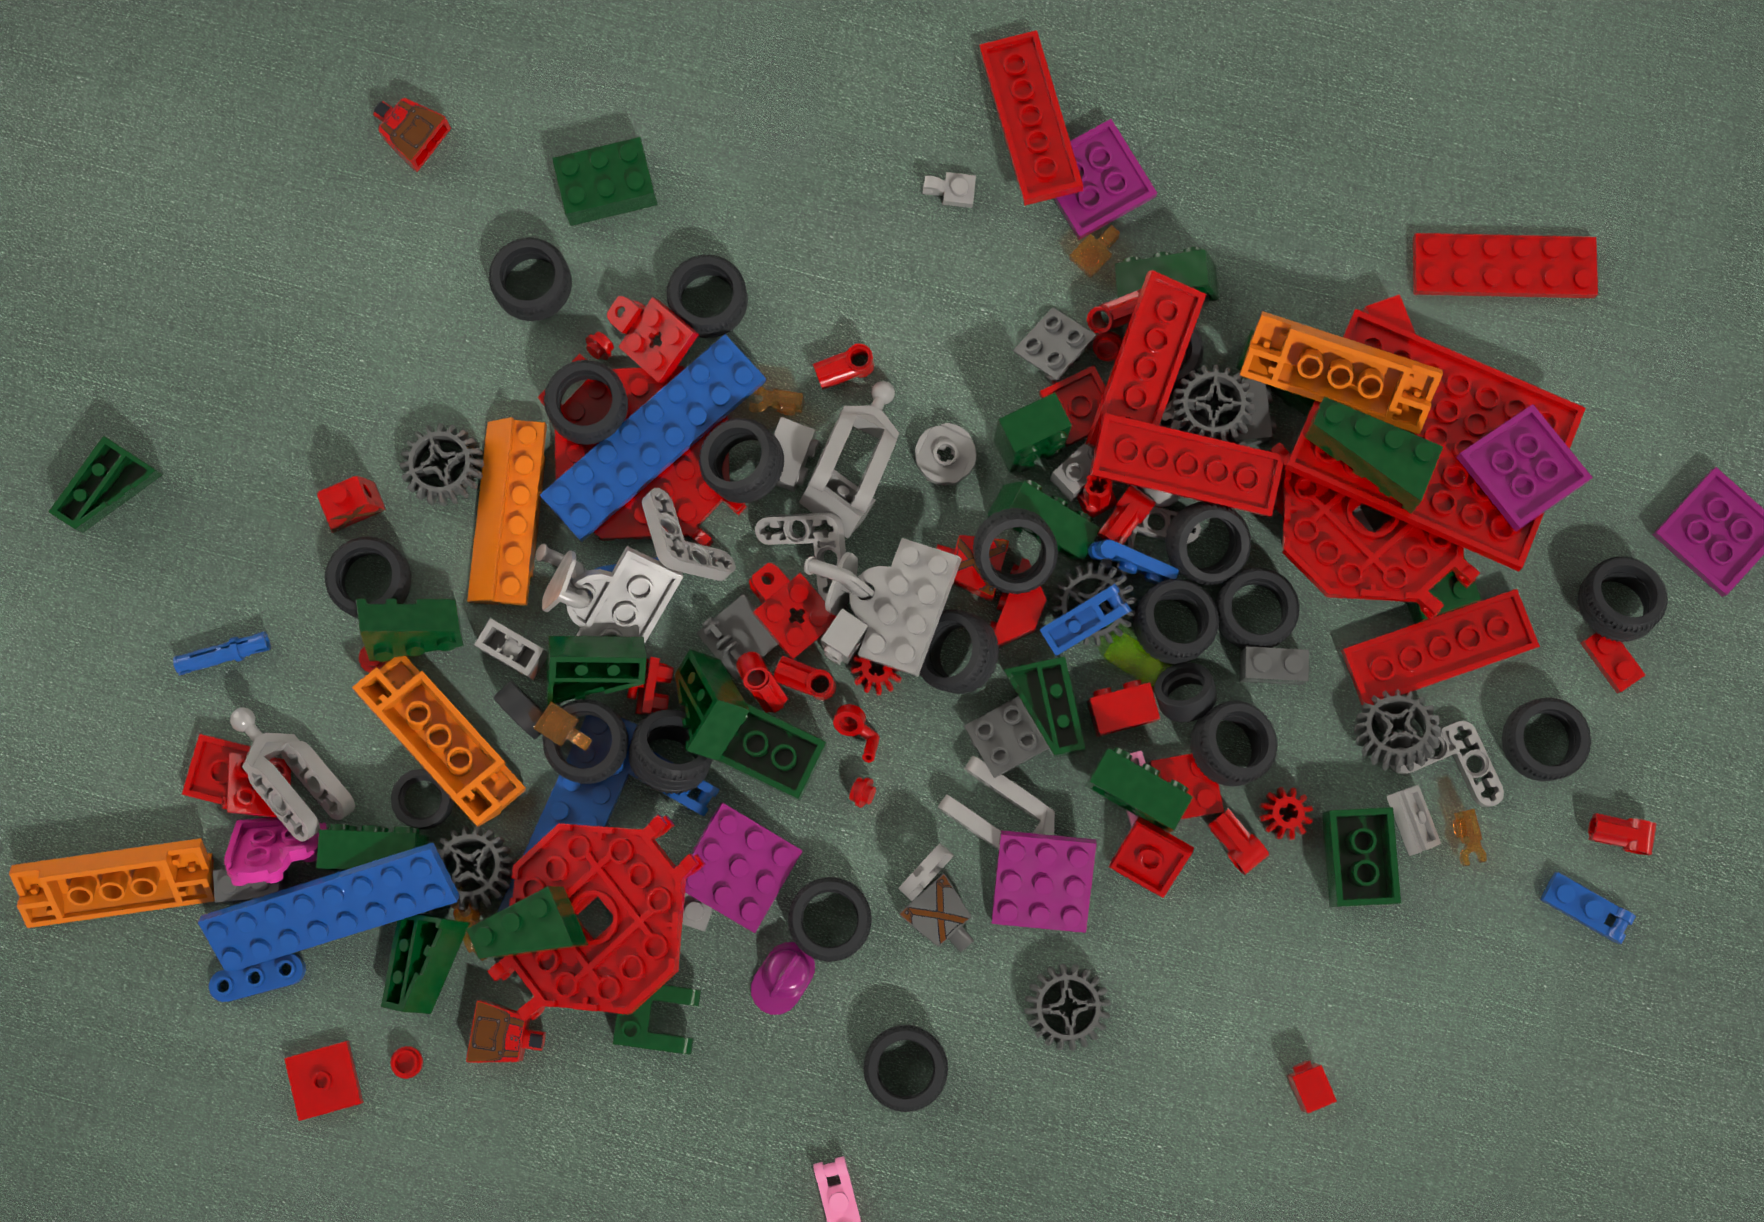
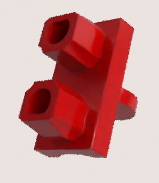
M650 657L646 659L645 684L628 688L627 699L636 700L637 690L639 689L635 714L647 715L668 709L669 696L655 693L656 682L670 684L674 667L660 663V658Z

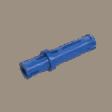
M265 631L243 638L233 637L230 638L229 642L174 656L173 664L176 672L181 676L227 661H242L246 656L271 650V644Z

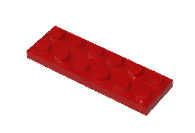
M1037 30L980 44V54L1024 206L1083 191V182Z
M1415 233L1413 236L1414 295L1595 298L1598 295L1596 237Z
M1151 270L1147 272L1085 445L1095 448L1103 413L1155 425L1160 424L1205 300V293Z
M1103 413L1089 475L1271 517L1285 455Z
M1517 589L1434 617L1432 620L1428 619L1341 650L1363 706L1364 703L1375 704L1371 699L1373 695L1381 700L1384 699L1382 693L1385 690L1390 696H1395L1397 689H1399L1401 695H1404L1410 691L1413 692L1536 649L1540 645Z

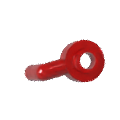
M852 704L840 706L834 716V728L842 735H860L864 738L866 744L862 759L867 763L873 762L880 740L879 734L865 724L866 715L860 707Z

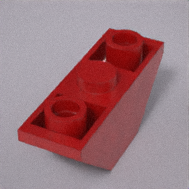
M1022 558L1020 566L1014 564L1010 574L1022 573L1031 568L1029 560ZM1041 586L1026 593H1002L996 608L1002 611L998 623L991 621L990 624L997 636L999 648L1034 633L1047 600Z

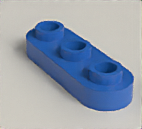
M291 953L236 971L221 970L212 976L209 982V991L217 1001L230 1002L294 985L303 979L306 972V964L302 957ZM286 963L291 966L289 975H285L282 971V967ZM254 972L260 974V981L256 984L251 979ZM223 980L229 983V989L226 992L222 991L220 987Z

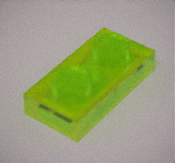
M1126 633L1121 637L1116 635L1103 655L1104 659L1136 679H1141V682L1144 684L1150 682L1154 690L1158 676L1172 665L1151 657L1149 653L1142 649V645L1140 646L1137 640Z

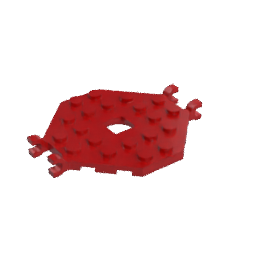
M579 353L572 362L586 359ZM677 366L665 384L656 381L642 367L612 369L622 381L627 394L628 410L625 420L685 368ZM587 379L564 404H561L562 414L567 421L575 425L588 426L595 424L608 414L612 405V394L609 388L602 382ZM544 390V391L538 396V399H539L540 402L545 406V404H544L545 390ZM728 415L593 533L602 541L629 538L652 539L642 507V499L652 489L660 488L668 493L673 501L683 537H690L696 544L710 547L713 544L712 538L699 528L705 519L722 501L738 516L747 507L746 503L731 502L717 494L707 485L699 467V454L704 440L707 439L706 437L714 428L728 420ZM555 429L556 480L599 443L588 445L574 443L564 438ZM728 452L723 462L722 473L724 480L730 482V455Z
M1280 442L1270 450V452L1285 455L1282 468L1284 470L1282 553L1325 597L1417 602L1424 615L1429 620H1432L1440 612V609L1444 607V604L1434 597L1429 590L1452 570L1455 572L1458 581L1465 588L1470 586L1480 574L1474 566L1464 559L1463 547L1395 517H1392L1376 532H1370L1352 514L1362 504L1361 502L1286 470L1285 467L1291 454Z
M658 814L644 829L558 823L513 865L512 879H514L513 898H510L509 906L547 886H561L565 888L576 916L597 897L600 898L613 915L612 924L595 939H593L578 919L588 942L586 946L506 956L487 971L494 981H498L500 978L506 980L516 971L534 995L531 1000L517 1010L524 1021L530 1018L535 1020L543 1013L545 1007L632 1014L678 972L686 879L698 872L706 864L698 854L694 856L688 854L678 866L668 857L655 840L675 826L667 815L662 817Z

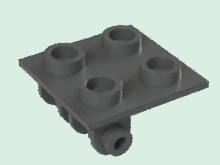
M1052 307L1013 352L1046 373L1045 378L1054 384L1056 381L1060 382L1062 375L1067 369L1074 366L1073 362H1078L1082 353L1092 347L1091 342L1097 335Z
M744 594L715 618L711 617L702 624L703 628L696 633L718 659H721L725 668L735 680L740 677L736 663L742 654L757 652L763 658L778 645L752 614L756 608Z
M1019 696L964 726L974 748L978 750L994 778L1049 749L1048 744Z

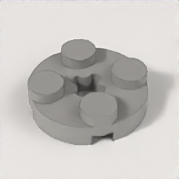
M950 423L927 429L920 436L916 444V466L922 475L932 483L943 486L957 485L971 473L975 465L976 448L970 434L962 427ZM946 447L952 449L951 455L954 458L943 462L940 460L941 456L937 452L938 450L944 451Z
M939 843L898 889L908 899L913 901L953 858L954 854Z

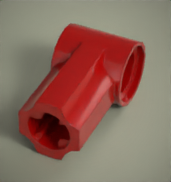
M1141 289L1091 309L1087 315L1089 328L1095 333L1102 334L1129 323ZM1102 311L1109 316V324L1103 321Z
M860 343L852 345L843 353L813 364L822 390L855 377H867L872 373L875 366L872 351L868 346ZM863 355L868 358V361L863 366H855L852 364L853 359Z
M1091 475L1087 476L1084 492L1077 495V499L1083 512L1094 518L1116 506L1117 500L1112 491L1111 480Z
M1130 485L1115 507L1117 508L1098 532V535L1103 540H1113L1124 545L1138 523L1141 524L1157 502L1135 486Z
M757 652L742 654L737 660L736 668L744 686L751 691L765 713H776L784 708L788 697L766 666L762 656Z
M782 656L777 664L774 677L779 684L813 696L821 701L830 699L836 692V681L825 670L816 669L785 656ZM818 678H827L829 680L828 689L822 693L815 692L813 688L814 682Z
M1230 809L1225 810L1207 825L1228 851L1227 856L1243 875H1246L1269 856V852L1254 834H1249Z
M1595 813L1589 822V840L1622 847L1623 851L1652 855L1657 824L1641 819L1628 818L1625 820Z

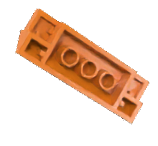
M1264 311L1261 312L1254 334L1251 337L1240 372V376L1319 402L1325 396L1416 434H1420L1431 408V401L1443 375V370Z
M513 417L487 422L483 457L484 466L482 467L483 477L480 483L468 603L528 605L530 577H533L541 506L540 494L542 493L546 460L544 449L547 425L545 422L514 420Z
M406 656L394 657L380 669L376 667L352 687L354 692L477 827L500 815L505 807L526 790V787L506 767L505 761L427 675L423 671H419Z
M202 838L11 865L9 876L19 895L17 908L27 928L215 901L213 854H207Z

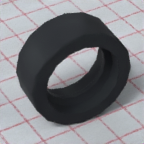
M1186 662L1173 665L1163 671L1155 682L1154 693L1158 706L1163 715L1172 721L1190 722L1202 718L1214 707L1217 701V691L1213 677L1209 670L1200 664ZM1196 684L1203 687L1196 696L1188 700L1178 701L1168 698L1171 692L1183 685Z
M509 681L493 698L529 736L537 739L544 732L549 717L513 681Z
M425 769L411 770L402 775L393 786L391 793L392 810L396 817L405 825L422 830L435 828L445 822L451 814L454 801ZM425 780L437 786L441 794V802L434 814L429 817L419 818L408 812L404 798L406 791L412 784Z

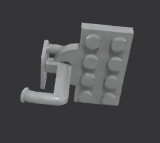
M902 538L891 567L876 566L867 569L857 576L858 558L853 553L846 552L838 566L819 561L816 557L810 556L804 563V571L808 575L816 574L832 580L825 601V608L830 614L837 616L840 610L850 601L852 611L856 617L868 625L858 656L918 677L962 559L957 555Z
M541 544L536 551L537 561H545L558 567L544 593L542 609L549 612L559 602L566 604L567 613L570 618L580 627L576 636L644 637V643H646L683 579L682 572L668 569L660 561L626 546L612 572L601 569L587 570L581 562L576 560V553L572 550H569L564 555L548 548L546 544Z

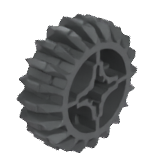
M1217 364L1213 366L1212 372L1209 373L1206 366H1202L1200 376L1192 370L1189 372L1190 381L1184 378L1181 379L1180 386L1182 389L1179 388L1174 391V396L1177 399L1172 401L1171 407L1177 410L1172 416L1173 420L1180 421L1177 429L1180 431L1189 429L1187 431L1189 433L1227 441V437H1229L1231 441L1237 442L1239 438L1237 432L1241 434L1247 433L1248 428L1246 424H1252L1254 420L1250 413L1256 411V405L1250 403L1255 399V394L1247 392L1250 388V383L1243 382L1239 384L1242 376H1240V373H1237L1231 377L1230 367H1226L1224 373L1218 372L1219 366ZM1210 386V391L1205 396H1197L1196 399H1190L1197 390ZM1220 387L1230 391L1237 401L1222 395ZM1213 395H1215V403L1218 408L1215 411L1214 418H1212L1213 410H1211L1210 406ZM1190 411H1194V414L1202 415L1207 420V426L1196 421ZM1231 413L1238 414L1229 424L1217 427L1220 418L1231 416Z
M439 423L437 432L430 425L426 426L427 434L423 436L417 431L415 436L419 440L416 443L412 440H407L406 444L411 448V451H402L401 453L408 460L400 463V468L407 471L401 476L402 480L410 482L407 489L410 492L417 491L416 497L419 500L427 497V503L430 505H434L437 498L441 506H446L448 498L454 504H458L457 495L461 494L464 498H468L469 493L466 491L468 486L474 490L478 487L472 481L473 478L481 479L483 477V474L476 470L484 466V461L477 459L482 455V450L474 448L477 441L473 437L468 438L466 430L462 429L457 433L455 425L451 424L446 431L445 426ZM440 444H455L461 447L463 451L459 453L455 451L446 453ZM430 449V457L421 463V467H419L423 455ZM439 455L448 463L445 464V475L437 467L440 466L438 463L441 461ZM463 463H465L462 474L454 481L455 471L463 467ZM427 476L429 478L440 477L444 487L429 486L423 483L421 478Z
M1092 562L1087 563V573H1084L1082 567L1078 565L1075 567L1078 575L1076 578L1070 572L1065 573L1066 579L1070 582L1068 585L1061 581L1057 583V586L1064 590V593L1053 594L1054 599L1061 600V605L1052 606V610H1062L1064 615L1070 611V596L1082 604L1087 601L1085 599L1094 597L1101 590L1104 591L1115 583L1120 590L1118 594L1123 603L1133 604L1136 603V598H1126L1125 593L1131 592L1134 588L1132 585L1124 589L1120 584L1127 579L1125 575L1119 577L1118 580L1113 578L1117 573V568L1113 567L1109 574H1105L1106 564L1100 563L1098 572H1094V565ZM1097 578L1103 580L1094 593H1086L1075 588L1078 583L1085 579ZM1106 601L1101 603L1102 609L1108 611V613L1113 611ZM1131 609L1132 611L1126 615L1134 616L1136 611ZM1122 616L1110 626L1100 629L1085 638L1083 645L1087 646L1090 642V637H1094L1095 646H1100L1101 636L1103 635L1108 643H1112L1113 637L1110 632L1114 631L1116 635L1121 637L1124 633L1119 627L1120 623L1125 627H1130L1132 623Z
M1399 689L1395 691V696H1390L1385 690L1382 693L1384 697L1382 700L1373 695L1371 699L1374 705L1364 703L1362 713L1357 714L1356 722L1358 724L1354 728L1355 735H1358L1356 744L1363 747V757L1372 755V765L1381 761L1383 762L1382 769L1384 771L1389 768V765H1393L1397 773L1401 771V766L1403 765L1410 772L1414 769V762L1421 767L1425 765V757L1433 758L1434 749L1439 748L1440 740L1438 737L1442 733L1441 727L1437 726L1440 722L1439 715H1432L1434 712L1433 705L1423 707L1425 699L1421 697L1416 701L1413 700L1412 691L1407 694V697L1401 696ZM1413 720H1416L1421 726L1424 734L1423 738L1416 735L1417 731L1412 728ZM1373 724L1377 725L1379 731L1384 734L1382 743L1375 737L1372 731ZM1404 727V730H1403L1402 733H1401V731H1399V733H1396V729H1400V730H1401V729Z
M464 826L461 836L455 830H451L450 834L453 839L448 842L446 838H441L440 842L444 847L442 850L436 849L446 869H448L452 858L456 860L457 867L451 876L457 891L460 887L464 888L470 883H477L482 888L471 892L458 891L460 895L458 901L448 906L454 908L459 903V909L465 912L471 903L472 909L479 911L480 902L483 901L486 907H491L492 904L489 898L494 896L500 900L502 895L498 889L501 887L504 890H508L510 887L504 881V878H512V871L505 869L514 865V860L507 857L511 853L508 846L502 847L504 840L501 836L494 838V832L490 829L483 834L482 828L476 826L471 834L470 829ZM470 846L484 847L482 850L478 849L472 854H464L460 851ZM494 855L495 869L489 880L485 876V869L490 863L489 859ZM462 860L475 866L476 872L480 877L478 878L474 873L467 871Z
M1064 963L1060 964V974L1057 975L1053 967H1048L1049 979H1046L1044 975L1039 973L1037 979L1042 985L1040 987L1032 983L1029 985L1031 990L1037 992L1036 996H1025V1001L1034 1003V1008L1024 1009L1025 1014H1035L1036 1017L1028 1021V1026L1033 1027L1039 1024L1040 1028L1034 1035L1039 1038L1046 1032L1048 1036L1044 1043L1047 1046H1050L1054 1038H1056V1048L1058 1050H1062L1064 1041H1068L1069 1050L1074 1051L1076 1049L1075 1040L1078 1039L1082 1047H1087L1086 1035H1089L1094 1041L1099 1038L1093 1031L1095 1026L1103 1031L1106 1029L1104 1024L1098 1022L1099 1018H1110V1013L1101 1011V1006H1109L1111 1004L1110 1000H1100L1099 997L1107 992V988L1101 987L1096 990L1094 986L1100 982V978L1096 976L1089 982L1087 978L1090 975V970L1087 968L1083 970L1081 976L1077 975L1079 970L1077 964L1072 965L1070 973H1067V967ZM1069 980L1082 984L1088 990L1092 999L1077 1000L1072 994ZM1060 982L1058 999L1053 1003L1042 1005L1046 991L1053 984ZM1066 997L1071 998V1003L1083 1004L1081 1007H1075V1009L1070 1010L1069 1019L1067 1016H1064V1011L1060 1012L1058 1009L1051 1010L1053 1007L1063 1005ZM1093 1009L1092 1016L1086 1026L1075 1032L1077 1015L1082 1011ZM1043 1015H1060L1066 1034L1058 1033L1051 1029L1044 1020Z

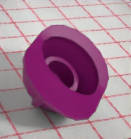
M784 942L775 946L767 955L752 981L751 996L755 1005L761 1011L770 1015H781L790 1011L798 1003L812 981L815 973L814 959L800 950L795 942Z

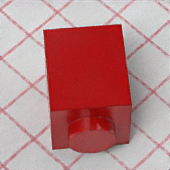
M1310 1060L1293 1066L1294 1072L1286 1075L1302 1112L1308 1114L1337 1102L1321 1064H1312Z

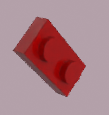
M1595 632L1580 643L1617 694L1646 675L1621 641L1617 642L1606 639V637H1602Z

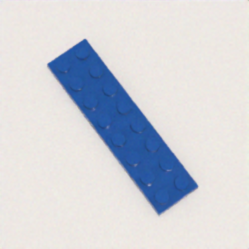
M724 334L627 418L614 434L602 440L540 494L541 498L575 536L583 542L766 382V378L728 336Z
M586 715L566 761L578 768H591L602 762L608 755L612 744V734L608 725L596 716ZM621 718L627 729L629 745L625 760L612 776L597 783L581 784L559 775L523 856L558 823L607 826L630 775L628 774L631 768L629 763V747L637 724ZM514 879L511 880L510 887L506 891L497 913L509 907L510 898H513Z
M429 843L201 915L198 924L224 970L236 971L456 903L460 895L434 843Z

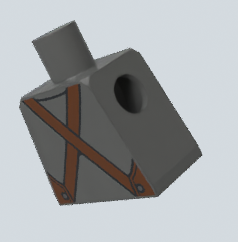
M942 874L899 913L902 919L937 947L948 939L961 953L974 941L962 927L971 918V915L945 874Z

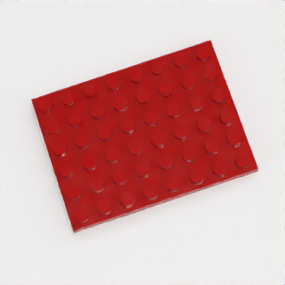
M1355 309L1343 334V338L1443 370V375L1431 401V408L1420 434L1410 432L1443 446L1423 499L1412 514L1402 508L1403 504L1392 496L1388 498L1379 491L1380 488L1367 478L1363 477L1362 479L1352 472L1354 469L1342 460L1337 461L1305 438L1313 416L1321 403L1316 400L1311 407L1285 469L1519 572L1524 566L1544 513L1518 531H1515L1457 459V456L1532 404L1570 449L1586 408Z

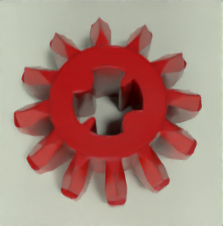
M858 655L853 657V661L861 666L852 667L851 674H862L855 679L854 683L858 686L866 681L867 683L864 687V693L866 694L870 692L872 685L876 686L877 696L882 695V685H885L886 689L892 692L894 688L889 680L900 683L902 680L898 674L893 673L899 670L887 666L883 667V675L877 676V673L872 675L870 672L873 661L861 658Z
M1283 787L1277 788V796L1271 792L1267 793L1266 798L1270 804L1260 803L1259 805L1260 809L1268 811L1267 814L1259 816V821L1269 820L1270 822L1265 827V832L1269 833L1276 828L1275 838L1278 840L1282 839L1284 833H1286L1288 840L1295 839V831L1300 835H1304L1306 829L1301 823L1312 824L1313 821L1310 817L1304 816L1305 813L1313 811L1312 806L1303 807L1302 805L1306 801L1307 796L1303 794L1296 799L1297 789L1294 787L1290 788L1287 794ZM1289 807L1290 810L1288 812H1292V818L1284 821L1282 819L1284 815L1279 814L1280 809Z

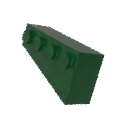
M1325 396L1318 406L1305 438L1337 461L1342 460L1353 468L1352 472L1362 479L1365 477L1380 488L1379 491L1388 498L1392 496L1403 504L1402 508L1411 514L1423 499L1443 449L1441 445Z

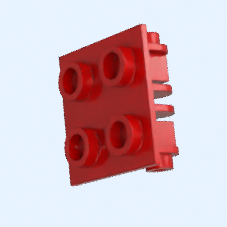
M228 753L227 796L222 798V809H227V813L277 817L252 787L247 772L242 768L247 755ZM280 758L268 760L291 785V769L285 760Z

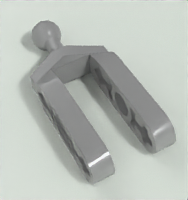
M879 381L874 384L871 391L873 398L871 405L843 407L808 483V486L823 492L853 426L878 438L879 440L850 504L851 507L864 513L875 494L899 435L897 429L882 411L884 405L889 404L895 396L893 385L887 381Z
M241 707L232 712L230 716L232 727L237 731L245 732L253 741L242 768L247 772L252 787L297 840L306 841L319 833L320 824L311 809L277 768L268 761L279 754L282 755L289 768L331 818L341 820L354 812L355 803L352 796L310 745L300 741L295 734H263L255 725L256 717L249 708Z
M975 756L971 757L964 767L965 771L1038 820L1039 823L1032 833L1054 835L1055 811L1001 774L994 778L985 762ZM946 794L937 808L999 851L1001 831Z

